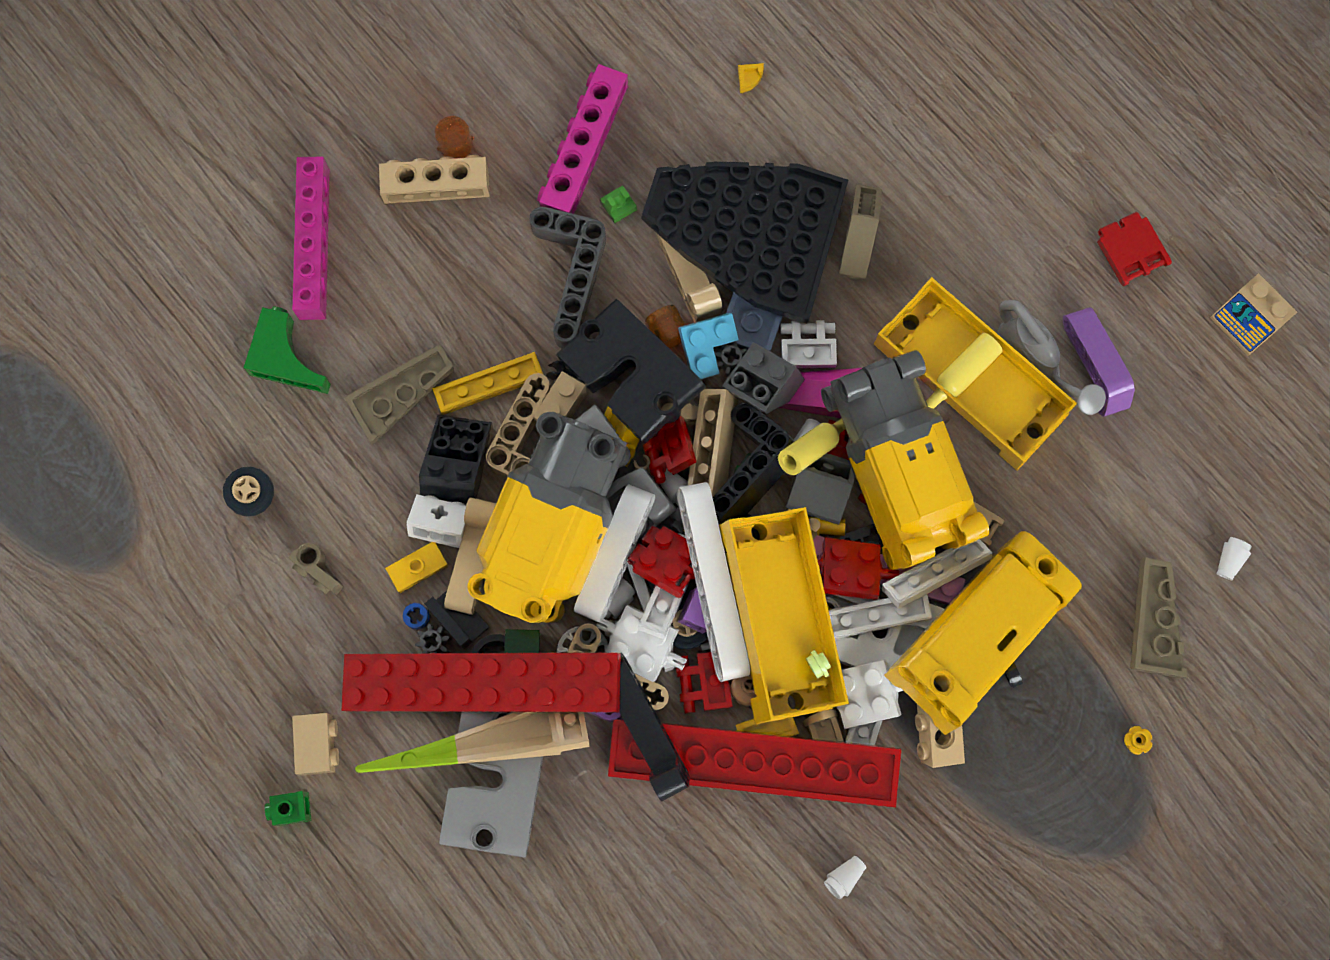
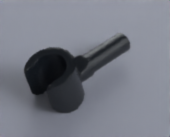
M557 360L548 365L557 371H550L546 374L551 380L557 379L562 371L578 379L561 361Z

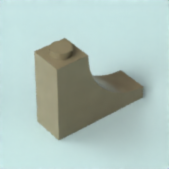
M856 184L839 271V274H844L850 279H866L880 218L882 189L859 184Z

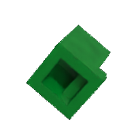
M298 791L269 796L270 803L265 804V816L267 821L272 820V826L312 821L309 792ZM284 803H287L290 807L287 814H283L281 806Z

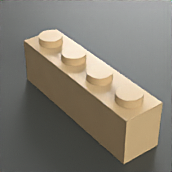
M704 389L700 393L693 442L697 463L690 466L688 485L707 482L711 489L712 498L728 479L735 426L731 420V411L737 405L738 400L727 389Z

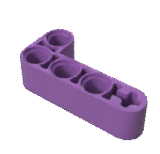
M1089 307L1064 315L1063 326L1067 336L1094 384L1102 387L1105 392V404L1099 411V414L1105 417L1129 409L1135 391L1133 379L1094 310Z

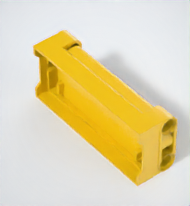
M932 277L896 317L878 333L873 344L888 358H894L914 350L919 351L925 362L926 373L918 376V378L933 391L936 388L942 390L947 396V399L944 401L1001 450L998 455L1016 471L1070 414L1069 412L1077 404V402ZM907 320L912 321L916 324L917 328L908 330L904 327L903 322ZM982 333L989 334L1000 344L1003 352L959 396L953 397L937 382L938 377ZM1027 428H1035L1039 432V437L1037 439L1031 438L1027 433Z
M806 507L748 518L729 519L719 524L724 551L727 552L725 553L749 658L754 693L757 695V697L750 699L755 725L834 709L833 707L849 704ZM752 528L759 532V540L752 536ZM813 650L817 654L823 652L831 666L827 670L829 676L824 677L823 675L817 679L806 660L807 657L811 656ZM789 696H792L795 700L794 709H791L788 705Z
M1021 531L992 556V559L981 568L884 676L894 686L901 688L932 718L934 725L946 735L962 726L978 707L977 703L1053 616L1059 610L1066 607L1080 591L1082 584L1032 534ZM934 681L942 688V692L935 688Z

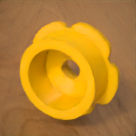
M1134 726L1125 734V745L1133 754L1147 753L1152 748V735L1149 730L1142 729L1140 726ZM1137 738L1141 739L1140 743L1136 741Z

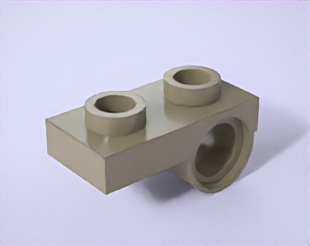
M304 543L288 557L295 563L292 569L304 578L308 574L316 579L313 585L326 595L329 591L338 595L343 589V586L322 570L326 563V556L315 544ZM315 551L317 553L316 560L313 563L305 564V556L309 552Z

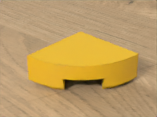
M764 63L738 65L740 93L750 91L758 85L763 76Z

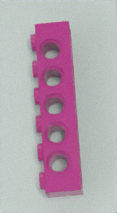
M598 64L595 73L591 72L586 83V87H588L586 94L580 96L577 103V115L575 118L571 117L568 123V136L565 141L562 140L559 144L557 162L550 165L547 178H549L546 187L542 186L539 191L537 201H539L540 207L575 214L628 88V74ZM600 94H604L607 96L605 99L596 98V96ZM589 117L597 118V120L594 122L586 121V119ZM581 139L588 141L585 145H578L576 142ZM570 162L579 164L575 168H568L566 166ZM560 185L569 187L566 191L556 190Z
M297 157L292 310L299 320L326 319L330 169L324 157Z

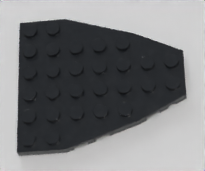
M715 161L706 162L705 166L690 167V164L680 165L677 168L659 167L656 170L641 219L687 261L754 307L807 324L811 316L848 179L798 163H790L789 166H774V163H765L764 166H749V162Z

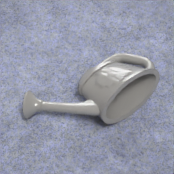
M1004 300L1001 302L999 313L1003 322L999 325L997 334L1068 396L1076 398L1081 412L1087 415L1098 413L1104 406L1106 399L1102 387L1097 384H1090L1081 390L1064 382L1060 378V351L1050 331L1038 319L1033 317L1021 302L1017 300ZM1010 311H1014L1019 317L1013 318Z

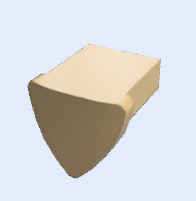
M836 710L820 711L803 721L805 727L808 726L812 739L844 742L836 719L838 717Z

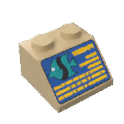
M1258 273L1210 318L1249 356L1290 320L1297 311Z

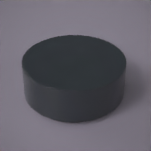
M1013 662L1004 672V675L1009 685L1014 688L1023 684Z

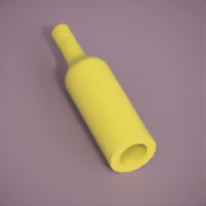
M982 333L938 377L937 382L953 397L959 396L1003 352L1002 347L992 336ZM936 388L934 393L926 400L928 407L934 409L943 400L947 399V396L942 390Z
M842 418L834 424L821 423L780 451L778 461L781 468L790 475H797L836 447L839 442L840 433L846 429Z

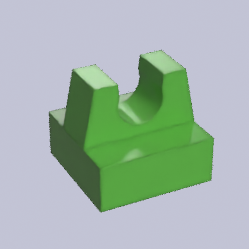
M623 185L600 198L601 204L614 223L637 210L636 204Z

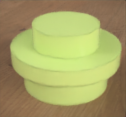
M813 650L811 656L806 658L817 679L823 675L824 677L829 676L827 670L831 666L823 652L817 654Z

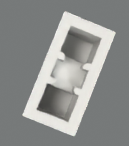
M416 494L407 520L408 536L459 548L466 526L464 523L466 505L461 502L439 500L431 495L421 496Z

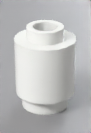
M623 578L605 616L606 619L610 616L616 619L623 612L626 605H629L634 600L633 595L636 591Z

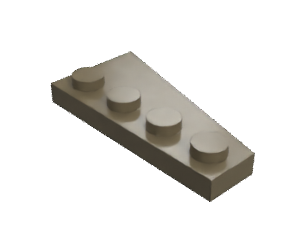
M439 344L344 398L370 444L373 445L433 390L432 388H435L454 371V367Z
M1146 557L1140 559L1130 669L1185 679L1188 678L1187 668H1184L1182 654H1185L1183 642H1180L1178 626L1180 625L1179 614H1176L1174 600L1177 597L1171 562Z

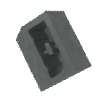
M753 342L722 387L768 414L790 402L805 379L795 365Z
M826 453L799 474L794 475L786 508L792 510L806 507L809 516L839 525L855 479V472L850 460Z

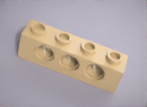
M469 155L466 158L458 159L441 157L439 160L418 158L412 162L390 160L379 164L380 195L384 204L490 197L486 157ZM460 173L467 174L463 179L455 178ZM433 175H440V178L436 181L429 180ZM406 177H414L409 183L402 182Z
M934 682L935 688L942 692V688ZM917 704L918 714L915 716V725L919 731L920 743L917 745V753L921 762L932 768L965 763L962 726L946 735L941 732L940 738L935 740V734L939 729L934 725L932 718Z

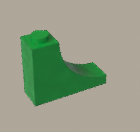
M273 306L272 309L262 307L244 364L245 371L253 377L328 394L331 383L326 376L319 375L300 363L295 354L292 342L294 321L288 311Z

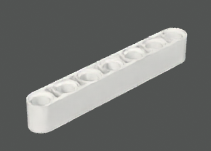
M707 482L678 487L677 499L716 675L720 682L749 676V658L711 489Z

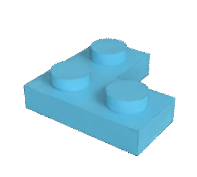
M726 313L678 327L688 367L700 379L720 374L713 347L739 340L732 313Z

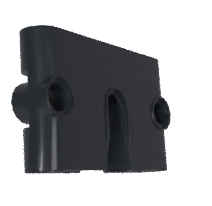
M617 299L608 305L597 317L583 322L579 333L556 354L559 360L592 393L597 392L616 380L628 368L636 367L635 371L622 382L607 405L612 409V413L643 444L652 439L666 423H673L681 416V409L706 388L703 381ZM599 332L596 338L589 339L591 334ZM673 403L671 409L661 410L664 404Z

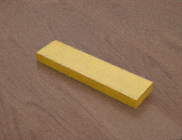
M532 352L432 389L441 414L445 415L520 388L530 375L534 373L543 374L536 353Z

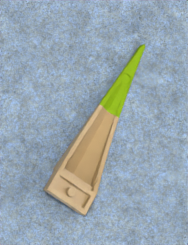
M513 712L456 735L357 765L355 770L358 773L561 755L562 751L590 747L584 712Z

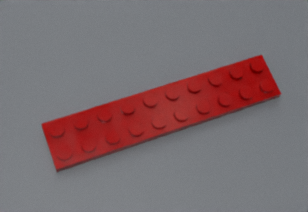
M621 653L344 654L341 711L620 712Z
M622 718L613 720L608 777L650 781L651 769L625 721ZM662 723L689 773V785L896 808L901 748Z

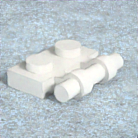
M816 320L815 323L807 324L800 323L799 321L781 323V334H791L792 339L781 340L782 359L795 365L797 368H836V339H825V334H835V323H825L824 320ZM801 334H815L816 339H801Z

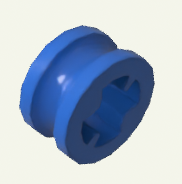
M419 603L409 604L403 611V621L411 629H423L429 622L428 610ZM419 609L423 619L421 622L417 620V624H413V619L409 617V614L412 611L416 613L415 610Z

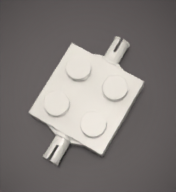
M626 605L620 620L616 624L606 619L601 623H597L596 627L610 634V642L605 653L622 652L633 672L652 682L657 680L661 669L667 663L682 670L687 662L686 658L672 652L673 642L679 629L670 626L665 640L638 630V624L644 612L630 605Z
M886 659L842 669L849 704L836 707L841 714L844 729L901 715L898 704V692L903 690L894 686L884 676L889 670Z

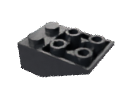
M437 415L419 473L421 496L431 495L439 500L461 502L467 504L470 497L477 498L487 452L491 422Z

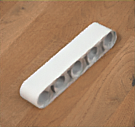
M630 484L626 486L586 582L577 598L574 612L599 623L604 620L628 565L627 558L635 549L650 514L655 494Z

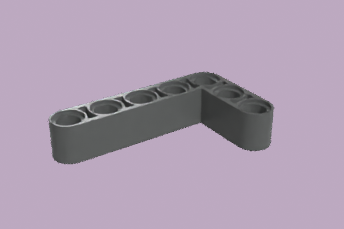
M537 207L531 212L529 218L533 234L543 240L576 247L553 327L555 342L562 349L579 333L580 326L585 320L606 245V231L604 224L597 219L547 207ZM539 220L548 221V224L545 226L536 225ZM565 226H572L574 227V230L572 232L565 233L562 231V228H564ZM591 232L600 234L596 239L588 238V234ZM585 256L593 258V261L588 264L582 263L580 260ZM577 281H584L587 283L586 286L583 288H576L573 286L574 283ZM572 305L580 308L576 313H569L566 310ZM564 330L573 332L572 336L567 339L561 338L559 334Z

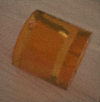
M448 116L440 120L435 128V137L438 144L437 150L444 157H453L454 159L466 158L471 153L473 147L472 140L474 139L470 134L467 123L456 116Z
M676 305L664 306L651 313L645 319L647 328L669 349L682 343L678 327L685 326L686 324Z

